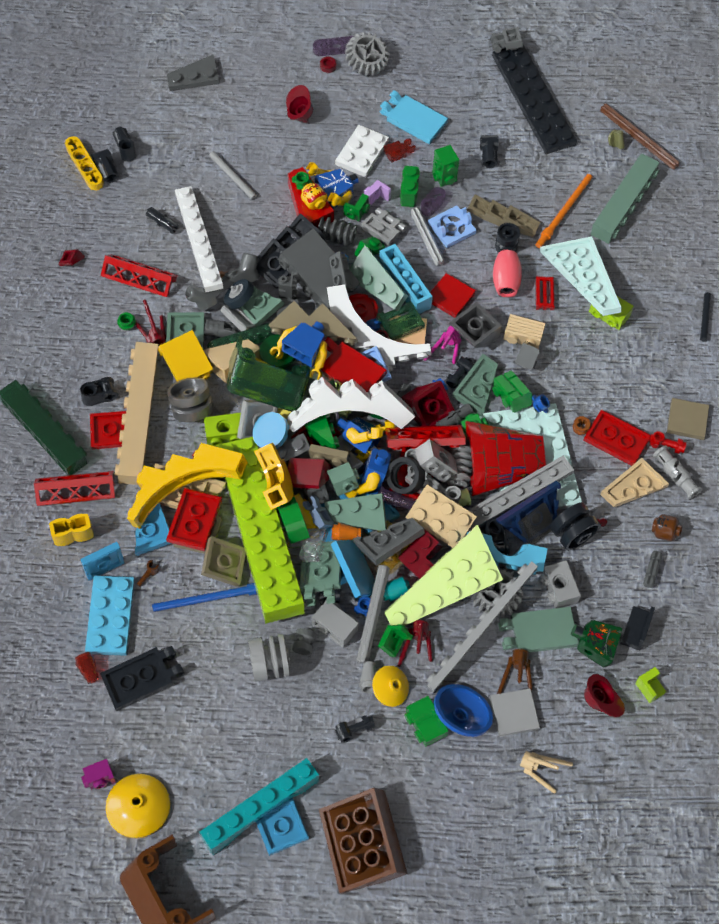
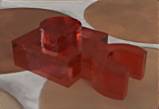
M408 138L402 144L398 140L385 145L383 151L392 163L405 158L407 153L414 152L416 146H408L411 144V138Z

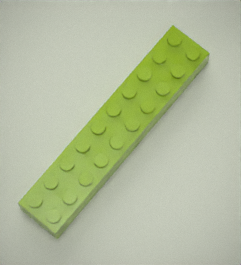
M253 436L217 445L219 448L242 453L248 462L241 479L224 478L265 624L305 614L304 601L276 508L270 509L263 494V491L267 489V481L254 452L258 449V446Z

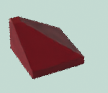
M78 249L65 250L58 265H74L83 260L85 256Z

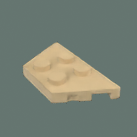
M159 464L154 465L156 469L165 471V466ZM212 478L194 481L170 493L160 501V505L177 509L184 488L218 496L226 488V482Z

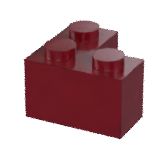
M424 530L425 534L414 540L398 557L419 579L433 566L430 560L442 548V545L426 530Z

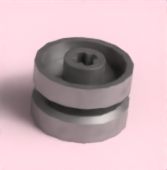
M197 377L186 378L177 381L168 388L167 394L172 405L173 416L176 420L180 422H194L207 417L213 411L214 405L206 380Z

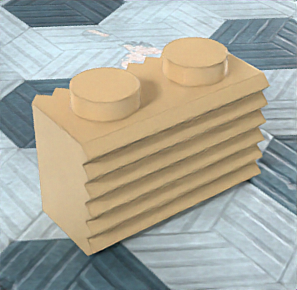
M510 314L503 339L511 344H523V342L527 341L529 345L539 348L546 323Z

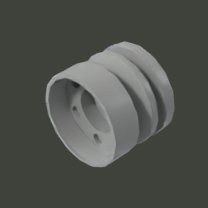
M277 634L278 644H274L272 635L269 636V645L264 646L261 637L248 639L254 682L268 680V670H273L275 677L279 678L278 668H282L284 677L289 676L290 656L283 634Z

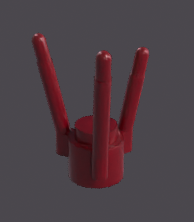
M144 299L143 303L152 328L149 330V334H147L137 320L135 325L145 337L147 343L158 344V346L162 345L166 341L163 315H160V330L156 327L148 303Z
M422 620L414 621L413 628H409V633L417 640L416 653L420 654L422 641L426 638L429 662H432L429 623ZM406 640L397 664L398 667L402 665L411 640Z

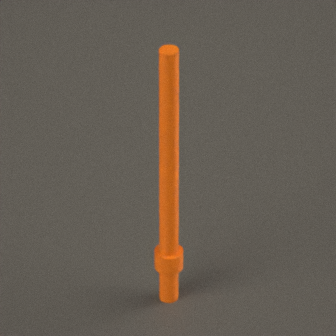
M587 174L548 228L542 231L541 237L535 244L537 248H540L547 240H550L554 234L553 231L592 180V175Z

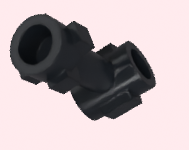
M461 356L456 364L459 368L453 375L449 374L446 383L449 387L456 388V386H459L461 383L460 377L464 372L468 373L474 366L472 360Z
M371 715L362 716V721L348 726L347 722L337 724L335 726V733L338 740L340 739L342 743H346L352 740V734L363 729H366L367 732L372 731L375 723Z

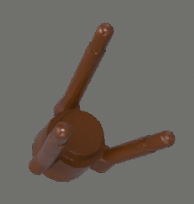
M515 649L512 656L508 657V664L497 694L502 693L512 665L515 669H518V683L522 682L523 669L526 668L528 689L532 691L531 660L528 659L529 652L527 650Z

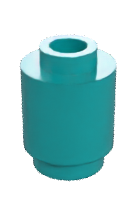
M399 577L387 581L383 600L393 601L404 595L410 589L408 580Z

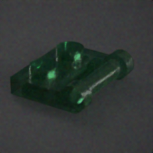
M411 301L401 306L399 311L392 310L387 313L377 314L378 320L381 321L391 340L399 339L425 328V323ZM408 312V314H405V315H403V316H401V317H398V318H396V319H393V320H391V321H388V320L391 319V318H394V317H396V316H399V315H401V314H403V313Z

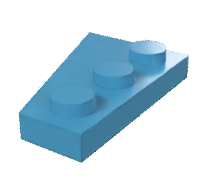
M160 502L147 516L141 528H136V556L171 544L166 541L169 527Z

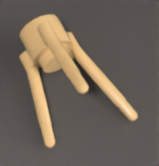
M526 751L520 767L525 768L523 773L533 777L552 793H556V790L532 770L537 771L539 765L558 770L559 766L552 763L573 766V763Z

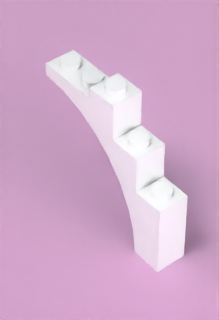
M345 284L327 287L330 311L357 338L358 343L354 345L356 351L361 353L377 346L389 372L396 368L395 361L397 360L399 362H407L410 358L425 359L428 358V355H431L430 344L400 343L385 338L373 331L355 312L349 300Z
M322 376L310 385L309 393L311 397L306 398L302 402L301 407L288 415L287 422L289 429L295 432L305 423L319 416L350 410L379 415L402 429L415 415L412 408L382 380L378 384H374L367 393L353 379L343 383L338 391Z

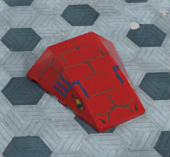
M470 421L465 422L467 440H470L473 468V475L471 476L472 496L512 485L546 465L543 436Z

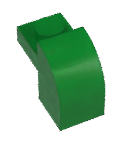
M295 497L277 507L291 544L309 538L305 521Z

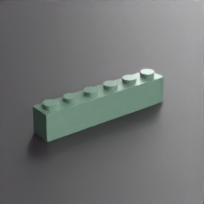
M642 153L640 154L594 222L590 235L608 244L613 238H617L620 232L619 228L625 226L628 220L627 216L633 214L636 208L635 204L641 202L644 196L643 192L648 191L652 184L651 180L657 178L660 172L658 170L660 162Z

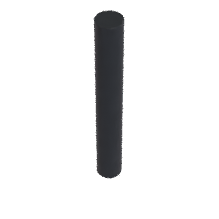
M709 292L704 293L701 341H707L711 304V293Z

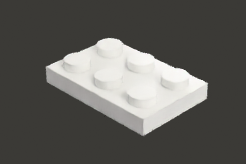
M358 125L335 160V165L366 178L389 142V137Z

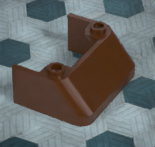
M173 834L142 851L122 871L120 882L142 924H208L216 919L212 908L194 919H191L188 912L181 908L167 913L148 877V874L155 871L159 866V856L177 847Z

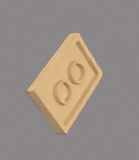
M427 484L405 518H413L424 530L454 548L465 536L477 515Z

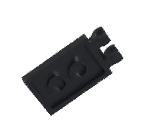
M173 646L167 647L160 652L155 647L100 673L116 711L174 685L171 679L185 675L181 664L170 668L167 663L168 660H173L177 657Z

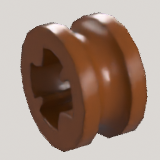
M584 416L577 417L572 426L573 431L578 435H585L590 428V420ZM579 423H581V425L584 424L585 427L582 428V426H581V427L579 428V427H578V424H579Z

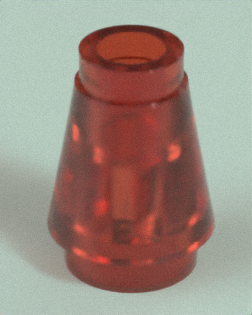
M85 652L75 657V665L88 684L99 680L94 655H91L90 652Z

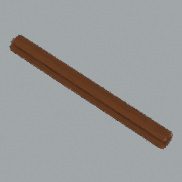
M607 103L602 105L600 111L671 169L675 170L679 166L680 162L610 105Z

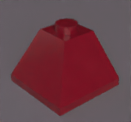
M442 381L416 387L401 397L412 408L415 415L413 419L420 427L436 426V422L447 417L449 412L455 411Z

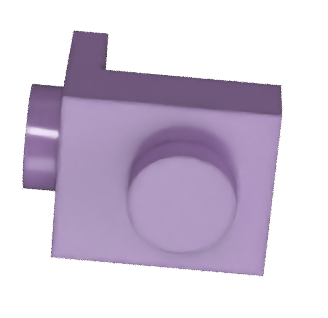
M377 180L371 187L368 186L365 189L364 194L369 196L368 203L371 206L380 196L389 201L391 189L387 184Z

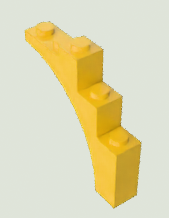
M201 443L194 453V459L172 454L171 459L166 463L165 471L144 465L142 471L137 476L136 482L141 490L136 494V500L133 507L128 511L127 519L133 527L140 529L150 512L170 493L184 485L207 478L228 477L241 479L248 462L242 453Z

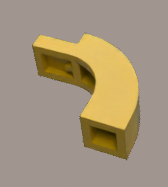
M272 442L254 451L266 477L267 489L263 491V494L271 510L289 502L293 497L292 481L284 459L281 460Z

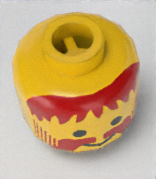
M309 183L302 189L301 199L309 209H321L326 204L327 194L319 184Z

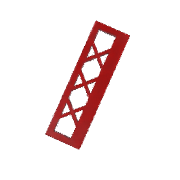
M114 254L105 255L100 275L164 297L169 296L171 284L176 282L177 279L176 274ZM108 264L114 265L117 270L116 274H107ZM129 270L134 278L126 280L122 272ZM145 275L151 283L146 286L142 285L139 277ZM160 280L167 282L164 292L157 288L156 282Z
M106 471L36 478L34 482L36 504L41 506L115 498L114 472ZM101 484H109L110 493L102 494L97 488ZM81 486H87L92 490L88 496H83L77 491ZM62 488H68L73 492L68 498H63L58 494ZM39 490H48L53 495L48 500H41Z

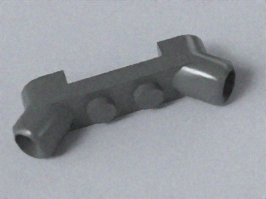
M243 253L239 268L226 272L225 276L221 278L223 289L205 293L204 288L190 285L185 292L186 299L195 302L200 311L211 308L218 303L216 296L229 289L238 280L247 279L252 283L260 277L257 270L259 257L250 253Z

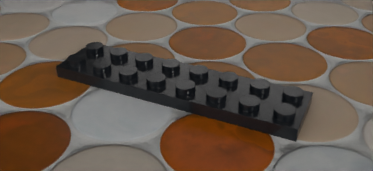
M524 45L516 50H506L504 48L499 53L493 51L492 57L545 155L576 146L577 139Z

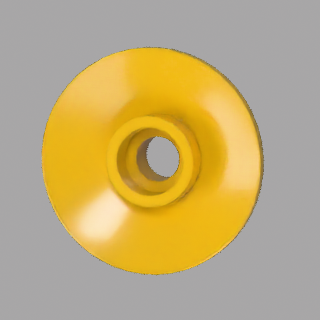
M389 665L380 668L375 673L372 686L378 701L388 707L401 705L409 693V683L403 671Z

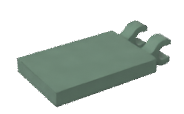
M204 312L168 313L166 342L193 330L204 350Z
M335 541L303 545L299 588L301 594H304V599H307V607L316 605L315 592L324 591V597H327V604L335 603L336 601L335 589H341L342 568L331 546V543Z
M571 607L512 613L511 619L502 618L499 620L500 623H498L499 631L513 630L515 638H503V650L517 648L531 653L577 647L579 644L578 638L571 636V631L574 627Z

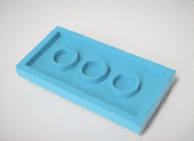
M94 576L85 647L86 654L127 656L134 577Z

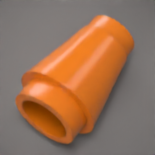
M339 522L332 526V540H353V538L359 536L361 538V528Z

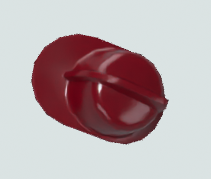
M304 85L295 86L286 97L287 115L290 119L308 123V119L313 114L314 109L311 103L310 92Z
M591 675L587 680V687L584 691V698L587 704L592 709L604 712L609 716L621 717L625 712V706L610 682L602 675Z

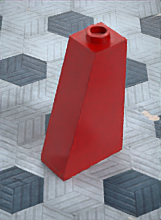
M301 167L288 173V186L296 215L298 216L301 213L317 228L323 216L324 221L330 217L332 223L334 221V210L327 200L323 208L309 209L301 199L302 190H298L297 185L292 182V177L298 172H306V170Z

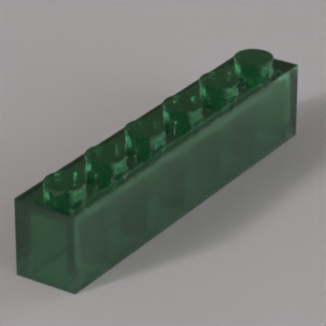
M14 380L1 389L0 401L67 475H73L88 464L85 450L81 446L77 447L74 444V438L69 433L67 435L64 433L62 425L58 421H53L51 413L46 408L42 409L39 400L29 394L30 392L24 384Z

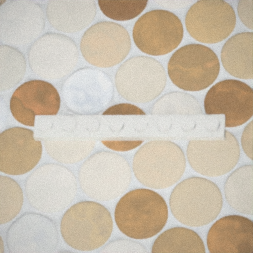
M192 186L176 189L175 195L205 293L223 289V283Z

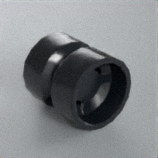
M504 223L499 226L495 241V250L498 253L503 250L517 251L520 237L518 226L513 223Z

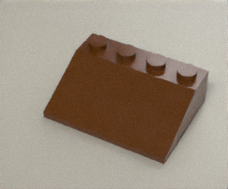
M371 788L319 809L340 894L407 875L385 790Z

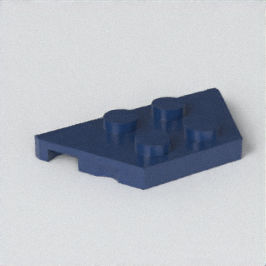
M554 481L498 517L496 521L524 543L529 542L549 529L550 524L557 517L559 500L556 497L557 489H561V484Z

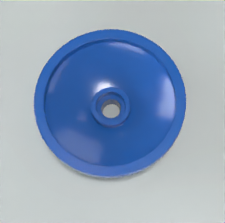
M459 684L446 685L437 692L434 698V708L441 722L448 729L459 735L468 737L481 736L492 725L493 714L489 704L478 692L467 686Z

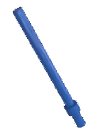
M250 583L245 587L154 603L152 608L153 612L245 594L251 596L256 595L257 592L254 583Z

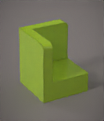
M656 667L639 676L635 683L649 703L666 693V690L657 679L660 672Z

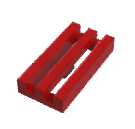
M536 276V310L543 308V310H547V308L554 310V277ZM540 281H542L543 303H540ZM546 281L550 282V303H547Z

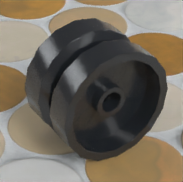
M579 502L567 508L550 524L549 528L556 537H561L560 543L567 551L584 544L601 527V524L594 516H589L591 511L584 502Z

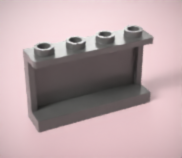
M313 228L284 250L278 260L283 269H287L290 274L294 273V279H297V283L301 285L303 292L313 299L317 308L323 303L330 309L327 287H333L334 284L329 257L335 253ZM350 270L345 271V273H350L353 284L351 286L352 289L347 290L348 294L355 291L360 284L359 280Z

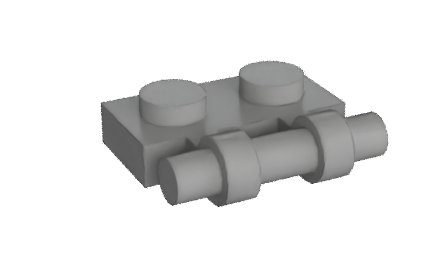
M378 207L375 211L378 216L371 213L361 223V228L389 246L400 234V231L397 229L404 232L407 226L402 223L401 219L394 218L390 215V212Z

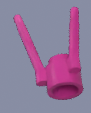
M449 326L447 331L443 332L441 338L431 348V355L443 340L442 349H445L447 344H455L452 363L455 364L459 345L462 341L459 338L460 334L452 326Z

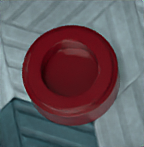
M330 56L323 57L320 60V69L325 73L334 72L336 70V60Z

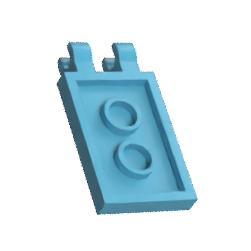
M394 90L389 95L391 97L389 102L396 105V107L393 109L386 101L380 105L382 108L380 113L387 116L388 122L427 144L434 140L448 122L447 117L407 95L402 98Z

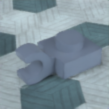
M317 496L310 497L313 502L312 505H310L309 501L303 502L304 508L311 510L312 521L319 529L329 528L334 524L326 508L321 507Z

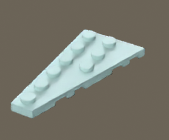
M592 236L540 247V252L602 316L621 313V305Z

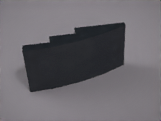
M301 213L289 227L286 226L276 239L273 238L258 255L257 270L259 274L276 289L279 287L278 279L281 276H291L287 269L285 270L281 267L278 260L284 250L313 228L324 241L327 239V236Z

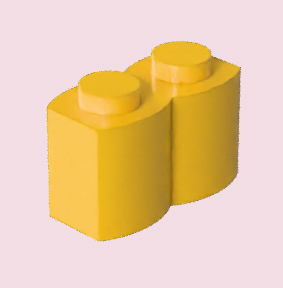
M76 514L69 519L59 518L49 523L55 546H66L74 541L83 542L94 537L88 514Z

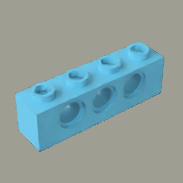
M396 244L381 250L379 254L381 265L408 297L405 301L415 316L431 309L433 296Z

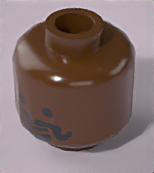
M661 514L658 518L655 517L652 532L656 538L672 542L676 536L680 537L682 525H679L677 517Z

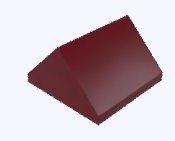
M290 458L288 464L293 488L319 489L330 479L327 471L333 469L324 459Z

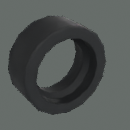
M399 457L389 464L386 479L389 487L398 494H413L422 488L426 473L416 459ZM404 464L412 466L415 473L414 481L409 487H402L397 479L398 470Z

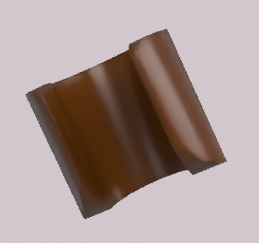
M153 560L148 561L147 571L136 584L140 587L150 575H156L159 570V564L155 568H150L153 565Z

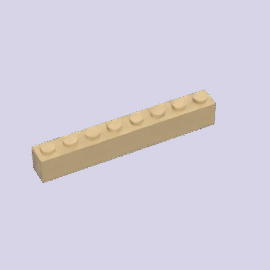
M136 342L135 349H131L133 365L129 364L128 371L131 381H127L126 392H129V396L125 397L124 408H127L126 414L122 415V425L125 426L124 430H120L119 442H122V447H118L117 459H120V463L115 466V476H118V483L138 485L136 483L137 476L144 467L158 359V344Z

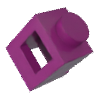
M107 758L82 768L84 776H81L85 789L88 787L90 789H101L110 781L112 785L116 784Z

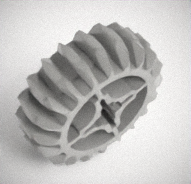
M362 32L360 35L356 34L350 39L346 46L345 55L346 61H349V66H353V71L358 70L359 74L363 72L365 76L368 73L373 76L374 73L379 74L380 71L385 69L389 62L390 53H388L389 47H386V42H381L382 37L376 38V34L372 36L370 32L367 35Z
M499 566L498 570L504 583L497 582L485 588V590H480L470 595V599L475 600L473 602L474 607L479 606V613L486 609L490 611L494 607L492 602L488 601H494L498 596V593L493 592L494 588L500 592L501 596L507 591L505 587L510 580L518 578L514 577V571L508 573L507 567L504 570H500ZM521 589L500 613L502 618L505 617V612L511 615L512 610L516 611L518 604L522 603L521 597H523L524 592Z

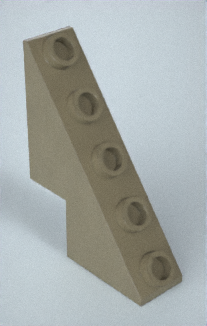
M293 301L269 324V327L272 329L271 333L282 335L286 329L298 326L301 323H306L312 327L318 321L324 326L322 333H324L325 339L329 337L335 343H337V340L344 341L345 344L351 346L358 343L357 338L323 303L308 316Z

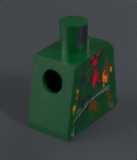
M591 620L585 624L584 628L575 624L572 628L571 636L580 639L577 647L580 653L604 668L613 662L623 628Z

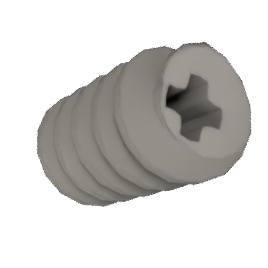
M460 445V447L450 449V453L454 455L458 473L446 482L450 486L465 488L468 486L466 482L471 480L469 476L472 472L470 469L472 467L471 447Z

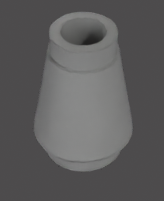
M371 661L363 664L359 683L361 691L367 694L374 693L372 683L377 672L376 664Z

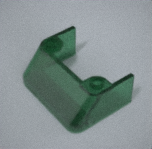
M239 336L230 357L227 389L231 393L291 412L296 411L302 404L310 376V367L306 364L295 365L291 371L256 361L255 353L250 348L242 347L243 337Z

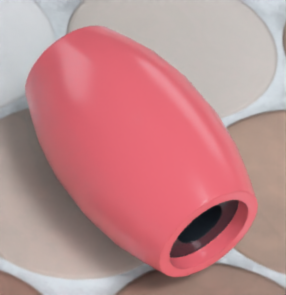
M503 250L498 253L494 262V286L498 295L513 297L517 294L521 285V262L515 251Z

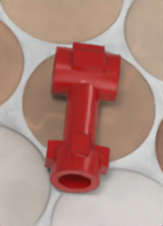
M660 431L651 434L649 440L653 448L666 445L667 447L674 448L675 453H684L687 442L679 438L677 441L666 439Z

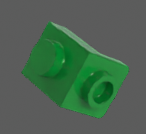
M362 193L355 206L345 203L344 216L360 221L363 214H367L369 211V196Z
M372 236L359 242L354 255L357 257L364 246H367L373 255L379 254L386 246L379 239Z
M397 624V626L388 625L378 647L390 657H396L403 641L412 640L413 635L401 624Z

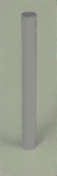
M214 151L209 154L216 164L251 200L257 197Z

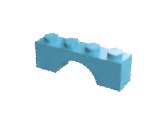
M482 534L497 567H499V564H504L507 569L517 571L518 568H521L524 564L529 565L532 561L538 566L533 575H536V572H543L548 548L524 544L518 552L507 556L496 549L491 535Z

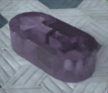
M433 188L422 200L420 210L424 216H432L444 203L446 192L443 188Z

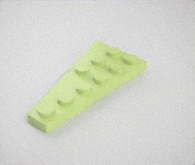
M476 525L453 549L435 563L420 580L416 581L404 595H401L384 611L390 625L397 626V624L405 626L503 580L479 526Z

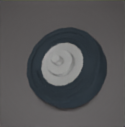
M247 279L238 280L226 292L224 302L231 309L242 307L253 295L254 286Z

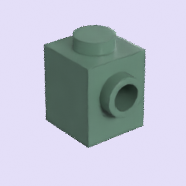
M349 462L327 471L337 496L359 488L357 479H360L356 468L352 469Z

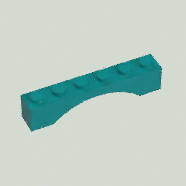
M306 758L199 832L200 836L212 855H215L232 843L243 831L265 814L318 783V772L308 758Z

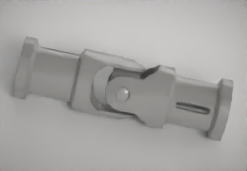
M666 445L653 454V457L661 462L663 469L670 475L675 484L685 491L689 500L696 497L702 491V488L695 484L692 476L681 465L680 461L670 454Z

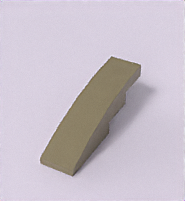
M476 194L472 197L467 208L468 212L497 226L504 223H513L520 229V234L534 237L540 225L539 221L512 205L507 208L495 200L488 202Z

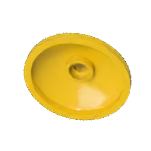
M133 774L121 779L111 789L106 801L107 818L111 826L125 837L137 839L148 837L156 833L165 824L170 813V797L165 786L155 777L146 774ZM135 799L140 800L138 805H133Z

